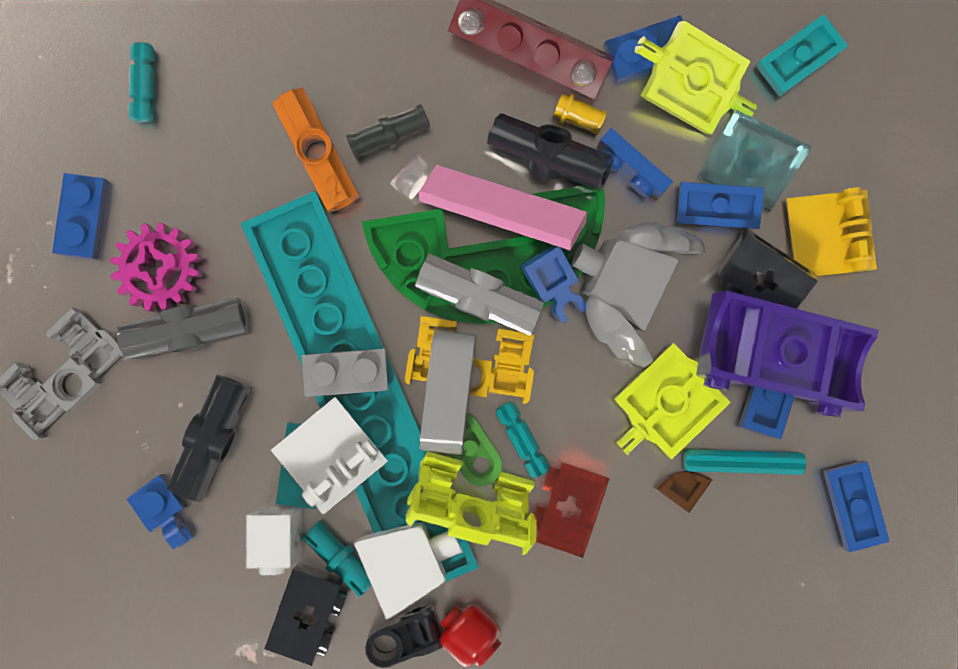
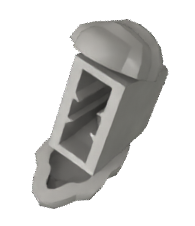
M659 222L639 223L628 227L619 234L617 239L605 240L599 252L582 243L578 246L571 259V266L588 274L581 292L588 297L586 316L594 335L600 342L606 343L619 359L629 360L641 368L651 364L653 359L645 343L635 330H646L679 261L677 258L663 253H705L704 241L688 234L682 227L663 226Z

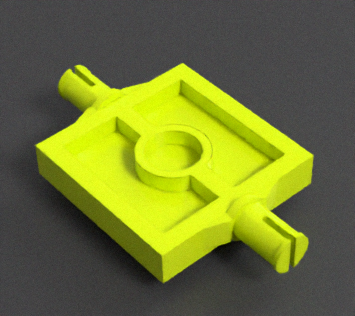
M686 21L678 22L668 43L662 48L649 41L646 37H642L637 44L641 46H636L634 52L654 63L652 74L640 95L641 97L701 132L711 135L721 117L729 109L734 110L746 119H749L754 114L750 110H756L757 105L739 95L741 79L751 62L750 60Z
M671 343L613 398L628 415L633 426L621 439L615 442L626 455H629L645 438L655 443L669 459H673L731 403L718 389L703 386L704 378L696 376L698 362L688 358L674 343Z

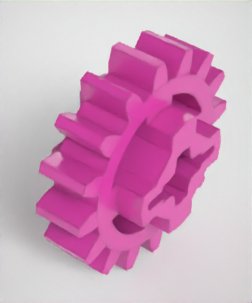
M160 222L155 232L152 226L147 223L141 225L142 234L140 235L128 230L126 233L130 242L127 245L117 242L115 246L122 252L121 256L110 258L111 263L119 266V271L111 274L110 278L122 281L123 283L118 288L117 293L123 296L132 294L129 299L130 305L138 307L144 301V310L151 312L155 311L157 303L162 310L171 309V300L184 305L186 300L182 293L185 290L195 293L197 288L190 282L192 278L202 277L203 274L195 270L193 264L200 262L202 257L189 252L196 245L195 242L191 239L181 241L184 234L183 231L174 228L169 233L168 225ZM160 241L170 243L178 253H165L164 246L161 245ZM140 250L139 254L137 255V257L135 258V260H134V262H133V259H134L136 253ZM156 260L163 262V267L157 269V275L150 273V268L156 266ZM181 272L178 281L173 286V281L177 277L178 273ZM135 282H147L148 288L153 294H147L142 291Z

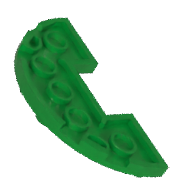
M583 185L532 194L587 212L586 223L571 250L560 247L570 266L573 254L580 244L583 243L595 250L604 220V187L601 191ZM442 208L362 221L369 249L386 278L408 300L438 317L465 324H500L491 319L485 321L455 308V304L416 288L415 284L428 254L469 271L472 268L503 281L505 283L504 286L538 299L520 265L553 244L522 236L449 248ZM571 266L576 277L579 278L583 271ZM553 299L545 302L542 309L550 305Z

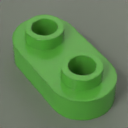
M468 412L467 433L465 435L462 455H449L451 458L462 461L460 471L468 482L476 486H487L495 482L502 470V461L475 417ZM478 457H485L489 461V468L484 472H478L473 466L475 459Z

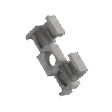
M71 308L45 333L49 338H54L57 342L64 340L68 347L71 348L68 353L71 356L75 355L77 358L70 357L44 383L41 381L35 383L27 375L31 370L24 363L15 362L0 376V395L14 410H21V412H14L12 418L33 440L47 438L43 431L64 411L74 412L103 384L98 378L121 356L124 358L116 341L117 337L111 331L99 330L79 309ZM76 321L77 323L62 336L61 334ZM21 373H23L21 377H19L10 387H8L10 383H12ZM70 373H75L82 381L81 390L75 396L67 395L62 387L63 379Z

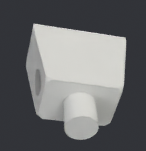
M417 522L411 526L405 525L364 535L357 539L354 545L386 619L396 615L446 581V572L441 561L462 553L458 538L447 536L448 531L431 538L424 522Z

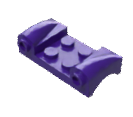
M730 291L712 294L703 334L696 376L704 378L703 386L728 391L730 384H744L809 400L810 404L817 406L816 413L841 418L843 411H864L865 409L861 388L862 370L867 354L877 339L878 330Z

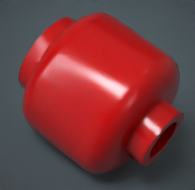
M470 604L463 610L456 605L440 622L445 628L440 636L441 645L464 667L476 664L480 668L502 643L497 639L500 635L499 625L477 604Z

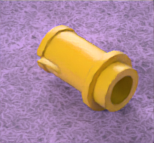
M570 93L569 96L561 94L552 115L559 119L558 123L563 124L565 121L598 135L607 111L574 99L575 94Z

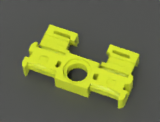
M427 451L420 462L418 483L408 496L407 504L410 505V508L406 513L407 524L411 526L415 519L448 528L447 536L486 546L493 539L522 548V555H526L536 543V516L530 513L527 517L529 493L534 488L535 481L501 472L497 480L493 482L492 492L497 493V501L490 502L460 493L455 495V490L451 489V481H455L457 473L462 467V461ZM463 512H472L477 515L481 521V526L473 527L469 525L463 518Z

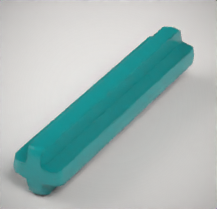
M686 449L683 454V466L689 472L802 475L806 470L805 454L800 452Z

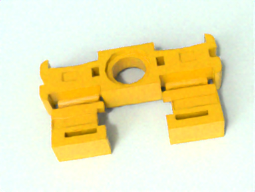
M426 316L420 317V328L416 346L420 348V353L416 355L417 349L409 351L405 372V382L411 385L412 379L427 382L434 330H436L430 329L429 326L450 329V332H456L458 322ZM498 329L496 341H501L499 355H493V360H496L495 367L492 368V361L474 358V366L480 370L481 380L476 387L471 388L470 395L486 398L487 392L522 397V404H526L530 400L534 371L528 367L527 373H524L525 365L529 366L534 334L528 336L521 332ZM502 338L523 341V344L503 341Z

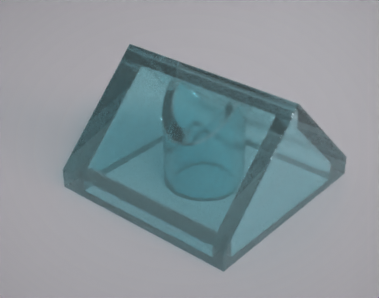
M735 110L722 124L698 174V178L710 184L763 187L762 209L770 212L810 152L811 146Z

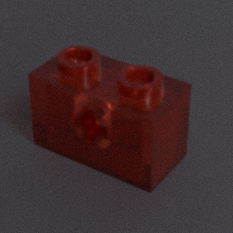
M560 459L557 468L550 466L542 488L549 491L544 507L537 505L533 513L535 515L534 519L537 520L536 542L583 558L610 478ZM568 496H572V502L577 506V510L575 512L568 511L566 517H563L557 503L559 501L566 502Z

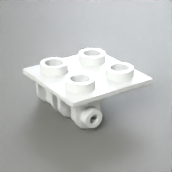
M336 397L271 449L272 453L303 489L304 493H302V496L311 507L316 505L323 515L388 462Z

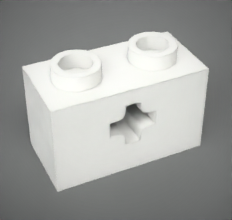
M268 506L261 507L247 515L246 568H259L260 575L285 574V568L292 567L303 556V508Z

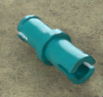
M320 520L302 537L303 542H306L327 564L325 569L330 574L335 572L360 598L372 586L364 566L352 554L354 552L353 548L350 545L345 547Z

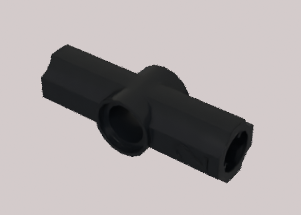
M500 113L495 118L488 134L487 144L490 145L491 149L529 163V170L534 175L544 179H557L562 176L601 191L612 170L614 162L612 155L573 141L571 133L558 125L546 124L537 127Z
M216 375L200 413H197L192 418L182 440V446L185 448L167 486V489L172 491L173 494L196 502L203 500L218 464L223 462L236 436V429L234 427L249 396L250 387L231 378Z

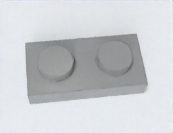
M386 349L302 355L305 397L389 390Z

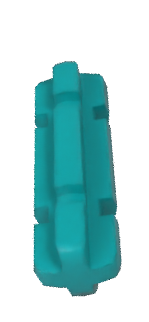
M134 42L130 45V60H133V64L129 65V97L132 98L133 102L129 103V118L133 122L148 123L153 120V106L150 105V101L154 100V68H151L150 64L154 63V48L149 43Z
M509 401L498 407L496 415L501 424L506 425L507 429L505 431L521 459H525L526 463L524 465L530 476L537 478L548 472L550 465L544 454L540 455L538 451L540 447L525 420L521 421L519 417L521 413L513 401Z

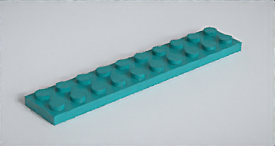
M316 191L240 223L301 365L302 355L385 349ZM387 352L389 390L315 396L320 409L336 397L388 460V462L355 488L373 533L408 525L406 522V513L410 508V505L407 504L408 496L418 483L420 462L427 452L420 450L421 430ZM416 519L413 522H424L431 538L448 531V528ZM458 538L462 553L441 561L446 572L445 582L479 568L469 541Z

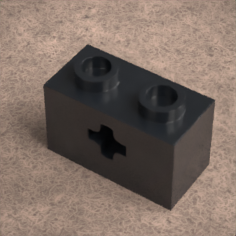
M746 228L718 267V275L723 278L720 283L729 291L738 294L745 292L753 298L796 309L818 282L813 271L748 228ZM768 270H771L773 282L770 283L764 280L761 284H758L756 272L765 274Z
M298 563L290 574L264 649L310 666L313 665L318 654L326 656L334 634L333 631L327 630L332 614L340 616L348 594L341 590L344 581L336 575ZM307 606L314 608L313 616L315 618L311 623L304 621L306 614L303 611Z

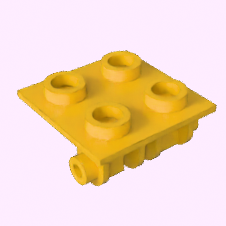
M855 187L845 189L844 192L786 198L793 259L813 271L816 276L877 270L867 190Z

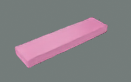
M440 165L435 166L419 189V201L568 250H571L587 218L586 211Z

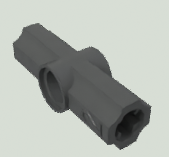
M229 298L198 307L197 305L179 306L161 311L160 316L118 325L116 337L124 359L131 360L165 351L175 353L205 346L207 341L248 332V322L241 299Z

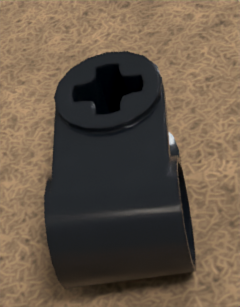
M434 603L420 605L404 612L400 616L375 625L368 634L365 646L368 660L376 667L387 668L443 648L440 643L441 633L433 614L436 610ZM420 622L423 623L427 637L424 635ZM379 636H390L396 642V648L390 653H380L374 647V640Z

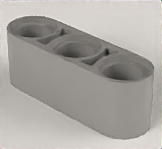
M434 330L421 426L420 450L462 455L476 349L475 334Z

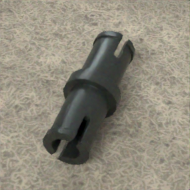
M418 104L412 109L389 118L386 115L378 118V123L355 133L347 134L346 138L355 158L358 159L364 154L387 145L390 148L398 145V140L423 129L430 128V123L422 105Z

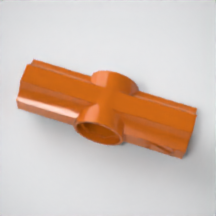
M304 88L291 89L279 95L272 102V105L295 148L296 155L302 161L328 213L352 204L360 196ZM322 142L326 144V150L320 158L310 159L307 157V149L312 143Z

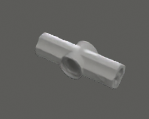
M428 254L415 284V287L421 289V291L455 304V308L485 321L491 319L528 336L531 335L544 305L543 302L504 286L505 283L489 274L472 268L470 271L431 254Z

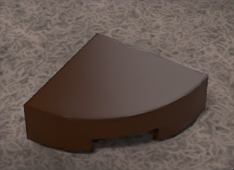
M680 471L664 477L654 488L690 513L713 479L697 472Z

